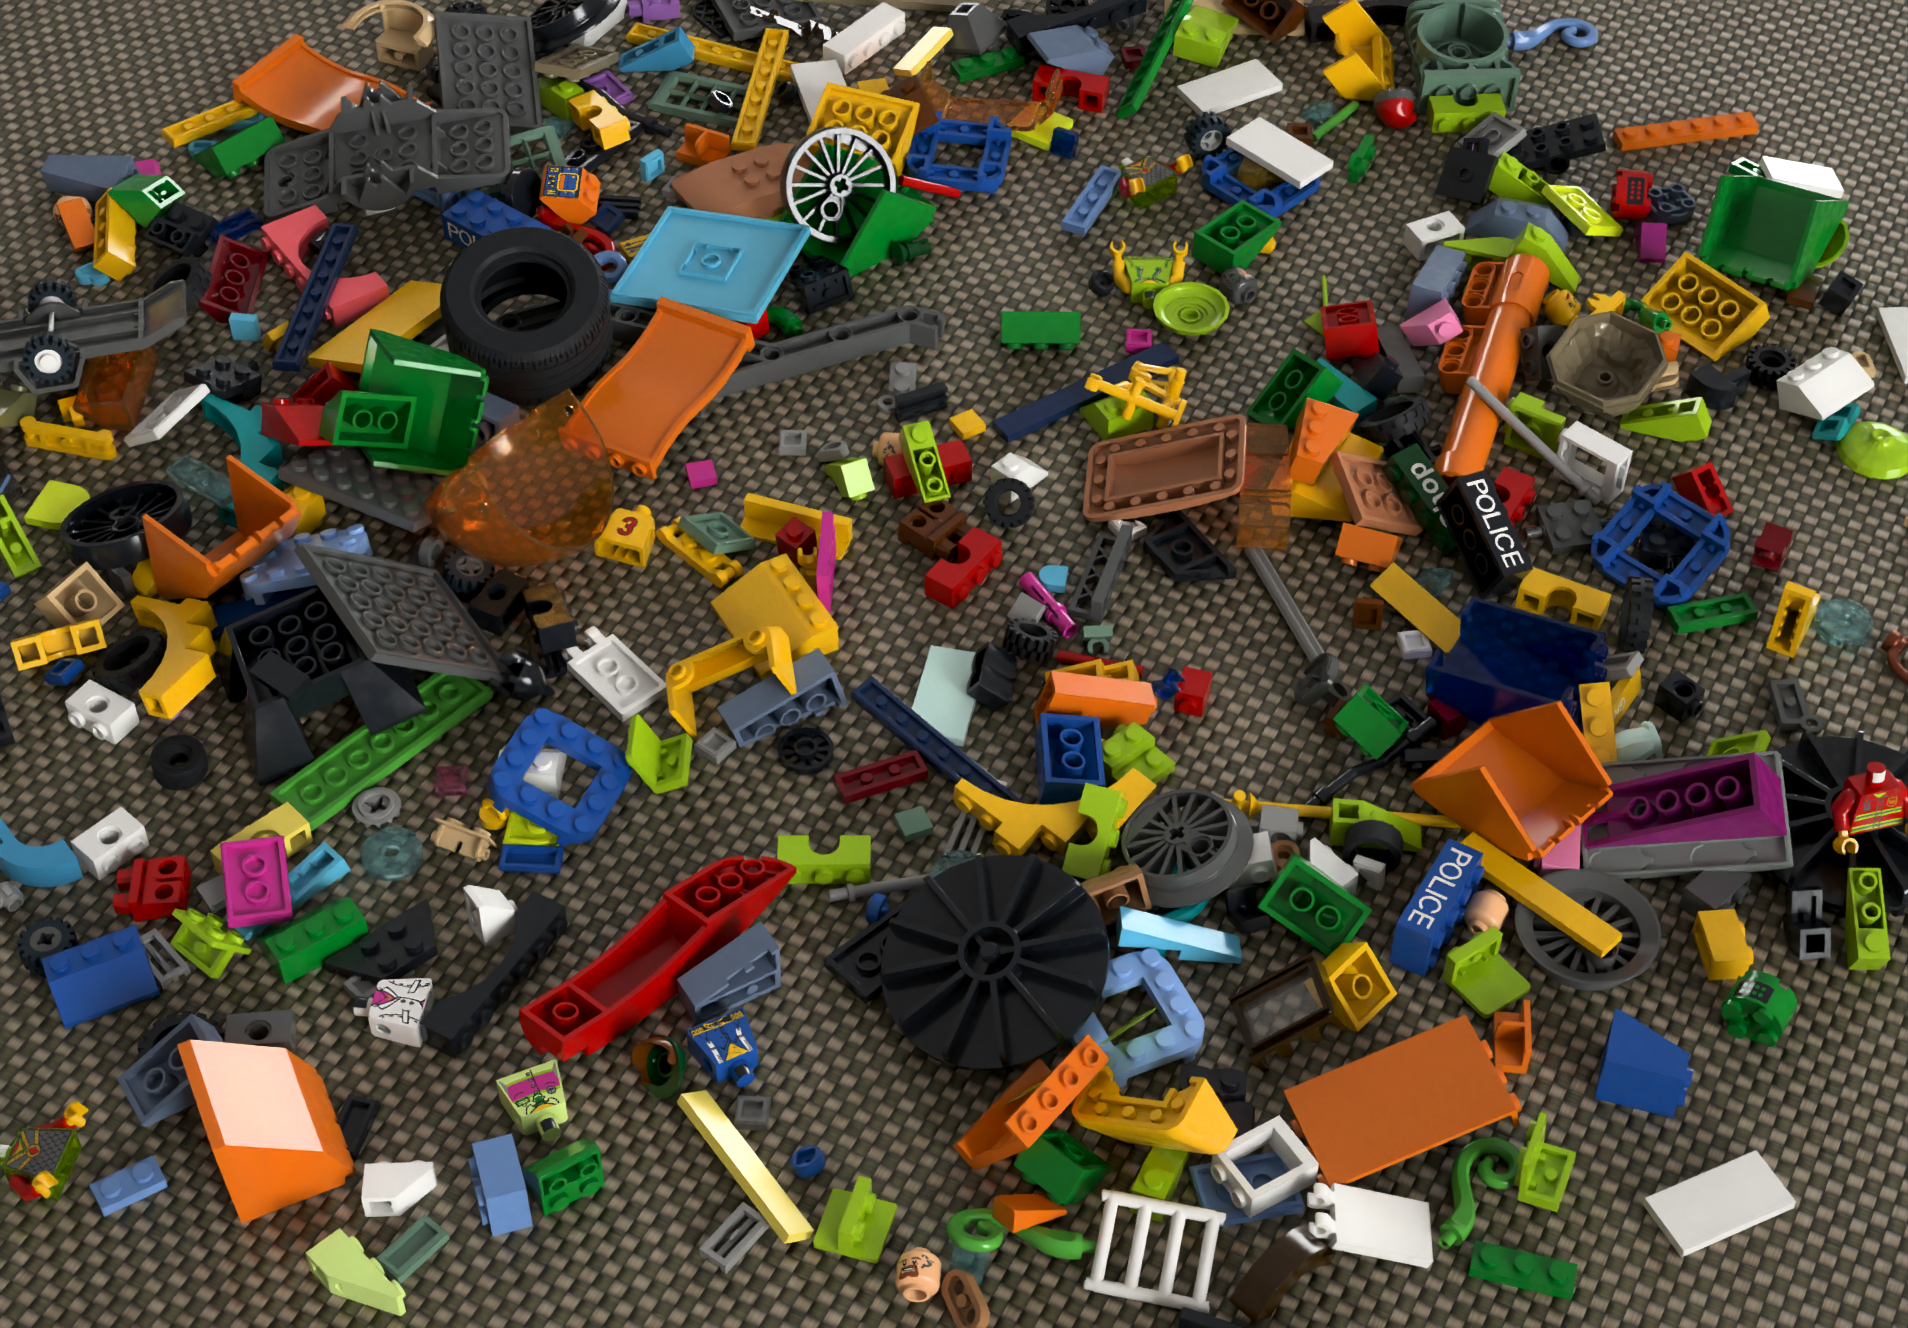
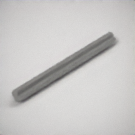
M1256 540L1247 542L1244 549L1246 555L1311 662L1319 654L1325 653L1259 542Z

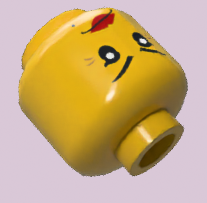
M1557 288L1543 299L1542 312L1553 325L1562 324V326L1566 325L1569 327L1574 319L1579 317L1577 314L1581 309V304L1569 290L1564 289L1560 291Z

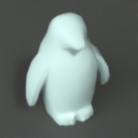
M1643 721L1639 728L1627 729L1615 734L1618 762L1646 760L1650 755L1656 759L1662 757L1661 740L1654 724L1650 721Z

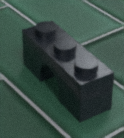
M555 582L521 590L526 616L531 627H535L537 641L543 654L577 646L576 635L580 634V628L577 618L573 616L571 605L567 604L564 591L559 592Z

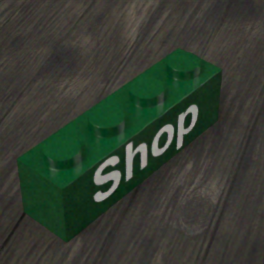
M1415 443L1392 455L1382 470L1385 472L1388 481L1394 485L1401 495L1403 502L1409 506L1417 517L1420 526L1429 534L1434 546L1446 558L1457 552L1458 549L1436 502L1449 487L1420 446Z

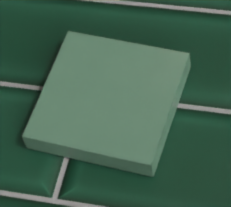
M723 512L683 516L678 524L681 529L713 555L754 549L757 541Z

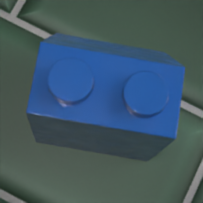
M1615 1009L1604 1045L1594 1099L1673 1118L1676 1107H1683L1687 1088L1691 1084L1693 1068L1688 1067L1690 1054L1622 1010Z

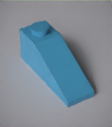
M679 26L620 54L618 69L620 72L676 70L680 67H686L694 61L695 46Z

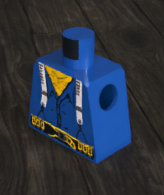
M743 1007L686 1030L689 1052L715 1082L721 1083L733 1078L738 1087H745L753 1082L755 1076L751 1070L759 1065L758 1049Z

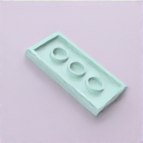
M931 645L912 710L953 744L964 746L976 704V699L966 693L967 683L972 673L971 665L975 652Z

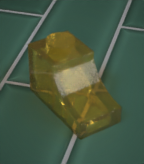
M1246 156L1238 169L1237 180L1257 192L1263 188H1276L1285 182L1284 179Z

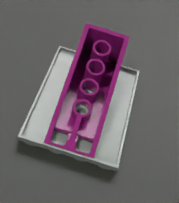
M1778 751L1601 763L1613 782L1607 786L1612 790L1613 796L1600 808L1595 809V812L1581 823L1584 869L1607 873L1619 879L1639 877L1646 879L1700 874L1702 871L1756 872L1794 868L1782 758Z

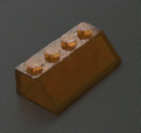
M154 344L147 349L91 358L73 404L74 411L107 430L135 429L159 362Z

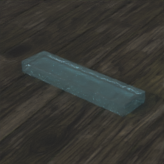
M188 454L166 470L170 478L221 508H225L233 501L229 478Z

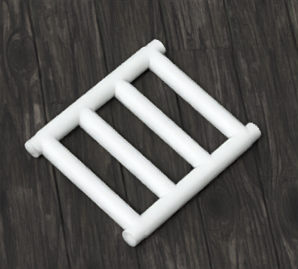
M1103 1189L1101 1201L1105 1203L1091 1275L1086 1277L1083 1288L1097 1293L1181 1310L1183 1307H1187L1208 1314L1210 1306L1209 1301H1206L1219 1226L1224 1224L1226 1213ZM1118 1205L1138 1209L1124 1284L1104 1280ZM1152 1212L1172 1216L1158 1290L1138 1287ZM1185 1219L1206 1223L1192 1297L1172 1293Z

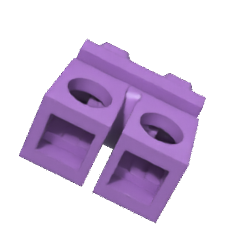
M627 0L626 5L629 18L640 16L643 23L650 22V19L680 18L679 0Z

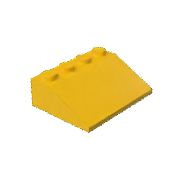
M827 82L806 135L829 126H844L860 130L874 138L884 148L893 164L895 175L899 177L907 161L906 155L910 150L920 103ZM826 137L822 138L823 142L834 145V140ZM816 141L807 148L813 156H815L819 149L818 142ZM840 142V147L848 150L849 146ZM854 149V152L863 154V152Z
M1687 251L1640 300L1650 305L1654 310L1667 313L1669 320L1672 321V327L1666 331L1681 334V341L1713 362H1716L1753 337L1770 318L1766 302Z
M1350 432L1338 451L1380 460L1384 453V448ZM1292 439L1268 488L1272 514L1276 516L1352 522L1350 509L1343 496L1338 478L1334 473L1331 460L1313 485L1286 477L1293 443Z
M786 553L759 563L710 602V606L732 638L758 627H781L789 637L792 663L817 648L820 649L823 655L839 650L837 623ZM769 659L752 666L761 680L774 674L770 669Z

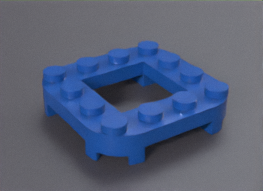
M935 111L939 122L913 136L909 153L906 155L907 176L958 188L962 191H977L989 194L997 192L998 187L1004 181L1010 155L1011 127H1006L999 123V117L990 116L989 123L942 119V111ZM938 141L951 144L960 143L985 146L979 168L933 164Z
M1229 148L1217 157L1208 154L1204 158L1200 184L1201 187L1232 206L1244 200L1267 214L1278 217L1314 194L1320 188L1321 176L1301 189L1285 181L1271 191L1263 188L1257 192L1232 177L1253 164L1254 161L1233 148Z
M1661 481V485L1650 484L1641 487L1639 484L1631 490L1632 497L1601 532L1596 531L1594 533L1591 545L1592 564L1600 574L1624 589L1629 576L1652 578L1654 583L1653 605L1666 611L1669 606L1685 604L1724 560L1730 550V530L1726 524V519L1720 513H1717L1716 516L1708 513L1673 492L1671 484ZM1654 516L1698 542L1670 575L1666 573L1664 576H1661L1624 553Z
M539 708L535 713L530 714L522 721L495 762L486 786L494 801L493 807L499 812L503 813L505 808L510 809L559 837L556 843L568 847L569 843H590L595 839L607 816L623 793L631 776V767L626 762L625 752L619 747L562 715L550 712L546 708ZM546 744L598 772L576 808L569 806L523 780Z

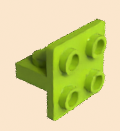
M189 908L188 911L174 909L172 915L182 922V925L170 945L210 978L219 979L235 952L246 955L251 953L252 948L244 943L245 937L232 929L228 930L224 927L225 921L213 913H208L206 916L192 908Z
M858 1176L853 1192L834 1188L814 1237V1248L875 1264L878 1263L897 1212V1204L876 1199V1194L872 1193L871 1178Z

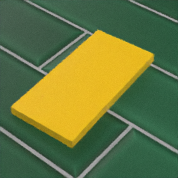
M410 280L307 357L310 366L322 368L327 362H330L342 371L361 373L370 329L381 330L412 340L442 317L440 311L442 284Z

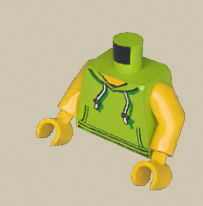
M1121 240V250H1115L1112 241L1108 252L1114 257V261H1112L1114 282L1124 293L1128 294L1132 303H1142L1144 308L1153 309L1154 298L1163 288L1183 282L1185 268L1183 258L1188 254L1187 242L1185 243V249L1182 251L1176 249L1177 240L1173 243L1175 260H1173V257H1124V260H1122L1121 256L1125 250V242Z

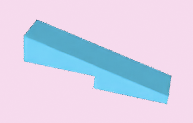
M325 841L288 873L292 910L351 871L345 860ZM273 923L237 927L234 929L248 941Z
M1123 906L1119 907L1116 921L1118 946L1177 950L1179 960L1241 964L1242 953L1240 939L1237 935Z

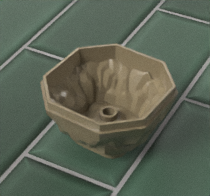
M1612 311L1575 318L1546 356L1555 387L1559 394L1565 398L1566 402L1572 406H1579L1584 411L1593 412L1603 418H1615L1637 409L1648 397L1652 388L1668 367L1657 332Z

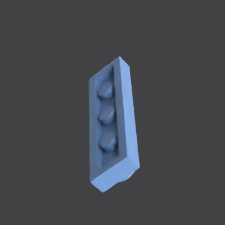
M1100 165L1062 220L1061 229L1085 236L1118 188V182L1123 177L1124 171Z

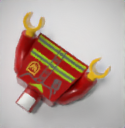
M1870 762L1867 765L1866 773L1848 777L1842 792L1832 803L1834 830L1839 835L1833 842V849L1837 853L1845 855V845L1847 844V851L1856 854L1859 847L1855 839L1848 836L1904 823V818L1908 820V788L1901 779L1894 778L1890 771L1886 770V766L1883 763ZM1907 823L1906 826H1905V833H1906L1907 836H1908V823Z

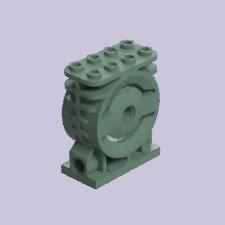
M1419 0L1411 3L1406 11L1404 35L1406 36L1408 52L1412 57V74L1416 79L1419 97L1417 104L1418 113L1427 112L1429 96L1453 95L1457 104L1473 106L1475 105L1476 94L1500 93L1506 111H1513L1521 72L1520 68H1515L1513 63L1507 61L1509 34L1503 22L1500 3L1497 0Z

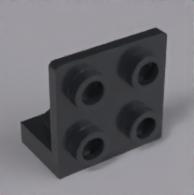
M823 255L814 256L809 262L804 264L792 265L783 279L800 288L804 310L809 315L854 297L848 268Z

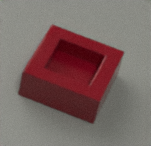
M1143 45L1120 48V57L1125 69L1139 67L1146 53Z

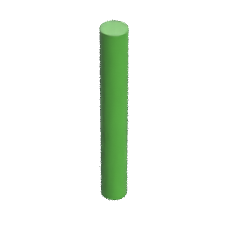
M1353 100L1313 131L1312 142L1319 140L1359 108V103Z

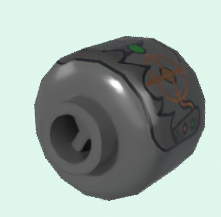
M1229 268L1221 275L1219 280L1220 292L1233 304L1239 305L1250 302L1256 296L1257 280L1244 268Z

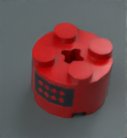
M1616 169L1614 177H1617V184H1612L1610 211H1614L1611 217L1613 219L1643 220V218H1647V213H1650L1651 198H1647L1649 189L1652 188L1653 174L1641 170Z

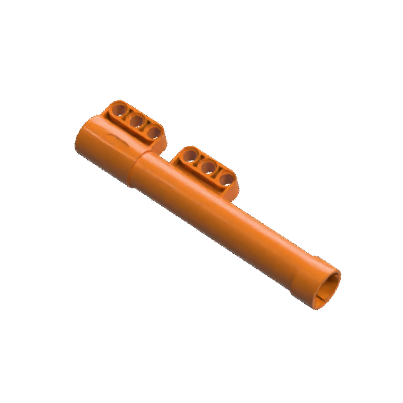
M1517 254L1508 258L1505 262H1480L1473 267L1461 301L1465 324L1461 325L1463 332L1446 342L1438 364L1441 390L1449 394H1461L1440 455L1433 464L1448 487L1457 477L1485 469L1501 417L1471 390L1465 382L1473 375L1504 406L1506 405L1522 357L1520 329L1535 326L1550 280L1548 266L1534 255Z

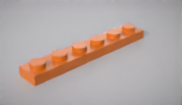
M1749 111L1633 127L1628 126L1614 129L1612 137L1620 151H1629L1757 134L1759 125Z

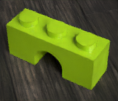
M1500 93L1476 94L1475 105L1473 106L1457 104L1453 95L1429 96L1426 118L1431 133L1470 132L1493 112L1505 117L1506 109Z
M1085 782L1078 813L1092 817L1097 824L1098 832L1095 839L1087 845H1077L1069 842L1062 867L1063 871L1071 876L1086 880L1110 872L1112 861L1108 860L1110 849L1117 846L1120 830H1116L1118 819L1124 818L1128 801L1124 800V793Z
M778 835L777 859L797 868V873L787 884L826 885L853 883V885L871 883V835H840L838 849L833 853L825 855L811 850L809 835Z

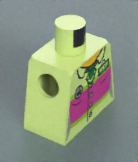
M556 1059L496 1080L500 1102L523 1135L539 1132L544 1141H551L561 1134L558 1124L566 1122L568 1115Z

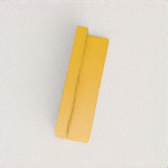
M747 493L744 498L745 517L740 527L756 540L777 545L775 534L793 517H796L815 530L817 548L819 550L822 512L824 511ZM834 514L836 560H842L853 539L852 518Z
M1394 562L1370 584L1372 590L1444 653L1449 654L1460 642L1468 649L1477 642L1472 630Z

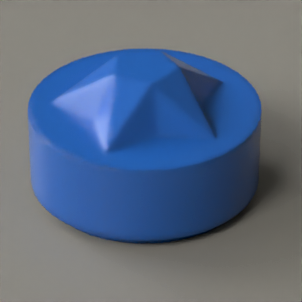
M880 893L872 896L866 912L868 923L873 924L890 911L888 896Z
M805 1146L794 1153L790 1164L798 1177L809 1178L822 1171L825 1167L826 1159L819 1147Z

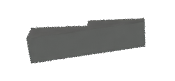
M1399 326L1377 327L1379 354L1385 358L1389 355L1400 364L1398 368L1403 378L1395 387L1396 394L1422 392L1425 375Z

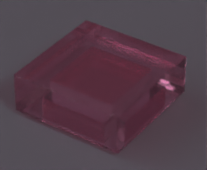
M437 766L436 796L467 795L468 766Z

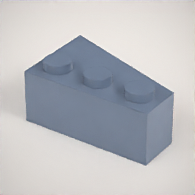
M761 921L677 979L679 1000L694 1023L699 1025L781 987L779 946Z

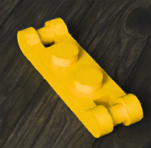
M25 416L19 422L21 430L25 432V443L29 447L101 460H112L117 456L116 447L112 444L114 439L110 430L103 429L96 432L36 421V418L33 416Z
M681 516L672 520L671 525L668 527L663 526L656 531L658 539L665 546L719 588L728 584L730 578H737L744 572L742 565L737 560H731L724 553L713 555L678 526Z

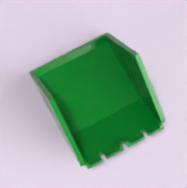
M824 142L834 168V145ZM841 147L840 167L847 152V149ZM819 148L814 157L828 171ZM853 152L852 157H851V159H850V162H849V164H848L847 169H848L862 154ZM867 157L851 175L875 166L879 162H876L871 157ZM811 162L807 170H810L826 178V176L813 164V162ZM882 168L855 179L852 183H883ZM806 173L800 183L824 182ZM895 175L896 193L884 190L883 187H852L853 190L876 200L875 203H872L852 193L849 194L868 214L865 219L846 199L855 226L859 229L853 242L835 244L820 241L809 236L801 252L810 259L814 256L823 255L848 268L849 275L852 277L891 257L890 247L892 242H913L934 220L932 215L936 212L937 207L926 198L922 200V195L913 188L899 185L897 175ZM836 181L834 185L837 189H841L842 184ZM797 187L793 198L796 200L824 187ZM823 194L797 204L796 207L800 215L803 216ZM828 202L824 206V213L827 216L833 213L832 202ZM784 210L779 222L793 223L786 210ZM815 211L806 222L815 229L820 217ZM844 211L839 218V235L851 232ZM826 220L821 233L833 235V221Z
M1721 175L1698 255H1700L1702 262L1717 271L1722 269L1723 273L1741 278L1745 275L1748 280L1765 285L1769 282L1770 286L1786 291L1789 289L1796 290L1813 273L1844 217L1849 201L1755 175Z
M370 329L358 391L417 396L408 448L359 446L370 463L376 467L460 477V475L470 473L474 455L470 452V449H475L479 427L475 423L481 422L485 403L480 398L481 396L486 397L490 377L486 376V369L460 355L381 330Z

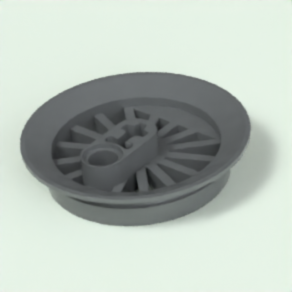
M1199 789L1169 791L1147 801L1130 817L1116 851L1115 866L1117 868L1135 862L1141 868L1152 906L1162 908L1191 906L1223 892L1242 874L1253 851L1252 828L1245 814L1237 806L1210 792ZM1181 807H1185V810L1181 817ZM1172 809H1173L1174 823H1172V822L1170 821V819L1168 818V816H1167V814H1168ZM1177 862L1178 874H1172L1174 866Z
M1567 869L1552 872L1541 877L1584 908L1592 906L1590 912L1595 915L1599 906L1607 909L1608 911L1600 917L1606 923L1612 921L1616 916L1621 919L1609 923V925L1622 933V939L1602 958L1518 901L1514 921L1516 934L1522 947L1542 973L1559 984L1570 988L1598 991L1620 985L1643 973L1652 964L1660 948L1661 926L1652 905L1633 886L1607 873L1589 869ZM1558 954L1554 959H1551L1549 957ZM1575 954L1570 969L1562 966ZM1580 959L1585 965L1586 973L1576 971Z

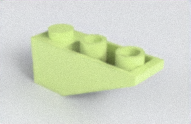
M339 1228L306 1252L310 1271L330 1293L398 1316L406 1313L403 1301L406 1295L401 1285L395 1279L389 1281L384 1276L385 1272L381 1264L374 1257L371 1259L367 1258L362 1245L353 1235L348 1237Z

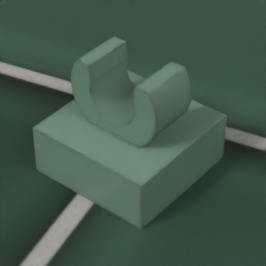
M1112 625L1083 626L1081 642L1088 643L1086 647L1087 654L1092 655L1093 645L1100 644L1103 647V655H1107L1109 651L1108 642L1113 637Z

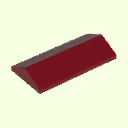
M220 235L209 268L212 273V282L208 284L210 287L207 292L203 293L204 296L199 300L198 305L219 323H229L231 313L252 314L269 253Z

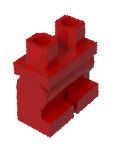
M185 855L153 858L147 861L144 858L134 859L133 868L119 869L116 878L119 890H129V892L114 894L112 903L116 914H132L135 922H144L145 919L158 920L162 917H171L173 922H180L172 913L175 908L187 911V896H189L192 878Z

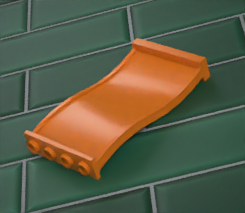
M295 34L233 80L232 89L234 101L242 105L245 102L267 117L272 116L274 121L313 134L330 127L337 114L341 112V97L346 96L351 102L359 106L365 83H369L372 89L380 88L379 81L382 79L347 69L332 62L306 45L304 37ZM382 80L385 84H387L396 93H398L401 97L404 98L407 91L385 80ZM428 101V102L425 103V104L429 105L430 107H432V103H431V102Z
M662 296L656 303L657 310L634 346L592 387L576 408L566 426H560L558 429L563 446L567 450L579 452L593 460L606 462L617 469L622 468L633 472L638 477H646L651 480L657 478L656 470L677 436L726 384L746 351L751 352L755 346L751 327Z

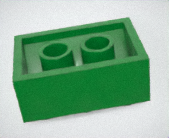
M270 116L239 130L193 155V157L216 178L226 175L227 179H230L241 173L240 167L246 165L247 168H250L260 163L259 157L266 154L271 148L286 143L273 117Z
M1002 311L1000 315L1001 345H1006L1008 350H1021L1022 345H1033V350H1048V345H1059V350H1075V345H1080L1081 312Z
M340 390L323 407L318 434L332 445L407 449L417 396Z
M338 897L255 939V941L286 985L323 966V961L369 933L366 919L350 897Z

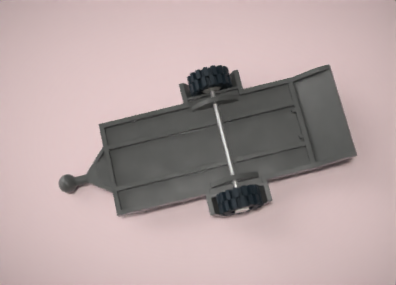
M52 278V282H48V279H44L42 284L37 282L35 288H31L28 296L27 308L30 314L23 308L18 310V318L0 321V372L14 371L33 394L77 388L85 359L147 349L187 324L186 283L183 279L170 281L145 298L88 307V298L82 300L81 306L77 307L76 293H73V288L70 285L66 287V282L61 280V283H57L55 278Z

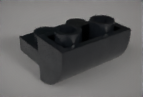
M174 201L163 218L155 217L143 237L148 242L181 256L187 255L189 257L190 255H195V257L199 258L208 250L205 242L218 221L213 216Z

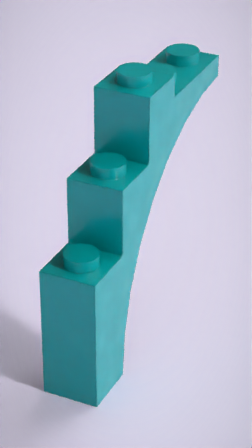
M208 393L201 400L205 419L221 427L233 438L241 450V463L279 490L284 491L283 481L278 479L277 470L283 463L280 443L276 439L261 435L262 407L256 405L249 411L244 407L237 406ZM229 486L216 503L221 522L238 529L231 486Z

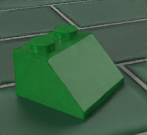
M1367 683L1353 695L1333 718L1336 722V728L1346 737L1350 735L1358 742L1357 747L1367 757L1373 756L1376 760L1402 735L1409 724Z
M1064 1129L1045 1130L1029 1149L1020 1152L1013 1164L1022 1171L1021 1176L1026 1181L1034 1185H1040L1047 1191V1197L1060 1205L1080 1202L1113 1168Z

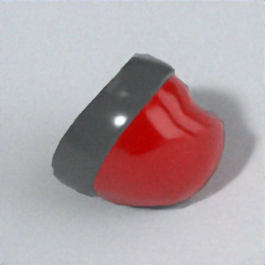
M1388 89L1375 93L1373 107L1380 121L1386 126L1404 129L1417 120V108L1414 105L1415 98L1410 89Z

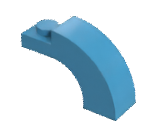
M0 818V870L8 878L20 884L33 887L61 886L83 878L77 857L63 839L46 846L25 845L14 837L2 818Z

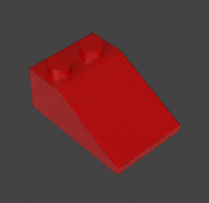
M1372 300L1320 307L1327 360L1332 359V361L1338 362L1347 360L1351 356L1369 358L1374 356V353H1380L1377 323Z
M273 398L272 402H262L261 435L297 446L332 445L318 434L324 405L314 403L313 398H298L297 402H289L288 398Z

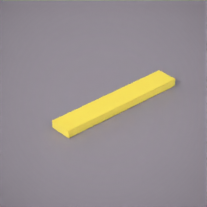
M707 1090L681 1094L677 1101L680 1108L782 1242L786 1244L810 1239L814 1229Z

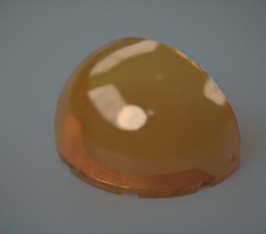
M570 388L533 409L525 419L514 422L466 459L469 463L450 473L425 501L426 505L423 506L424 512L436 529L451 544L476 559L490 564L509 567H532L549 564L588 547L604 532L610 520L614 501L612 468L599 431ZM565 407H571L574 414L567 413Z

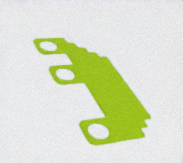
M1156 1008L1130 1020L1124 1027H1119L1109 1035L1111 1036L1099 1043L1098 1046L1102 1047L1151 1014L1152 1011L1154 1012ZM1040 1082V1083H1038V1084H1036V1085L1030 1087L1029 1089H1027V1090H1028L1027 1092H1025V1093L1022 1094V1095L1019 1094V1095H1020L1019 1097L1013 1098L1012 1100H1010V1101L1007 1102L1006 1104H1008V1103H1010V1102H1012V1101H1014V1100H1016V1099L1022 1097L1023 1095H1025V1094L1028 1093L1029 1091H1031V1090L1037 1088L1042 1082Z

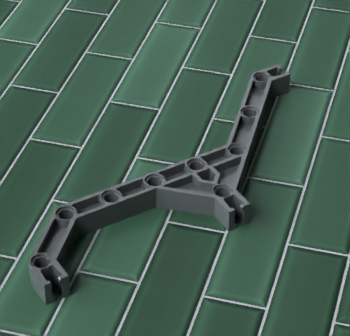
M556 299L504 313L494 323L517 331L537 329L553 321L560 314L565 303ZM609 300L613 326L612 339L634 345L648 326L655 312L625 304L613 303ZM908 305L775 343L754 339V348L751 352L746 351L731 377L713 399L908 343L935 350L939 343L938 337L942 338L944 335L945 314ZM711 401L696 416L702 417Z

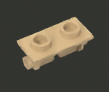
M436 817L434 819L440 825L438 831L434 830L430 837V840L434 842L436 847L455 853L459 843H462L459 854L477 862L486 861L489 858V846L496 849L498 847L490 838L491 834L484 829L474 827L473 831L464 828L462 822L447 817L446 821Z

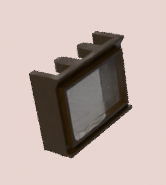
M1312 953L1297 958L1288 966L1269 973L1264 979L1240 989L1238 993L1228 998L1232 1004L1246 1044L1249 1060L1263 1073L1269 1071L1265 1059L1266 1055L1276 1051L1282 1058L1292 1057L1294 1051L1290 1043L1302 1036L1310 1043L1320 1042L1322 1036L1319 1027L1332 1021L1342 1031L1348 1029L1326 968Z

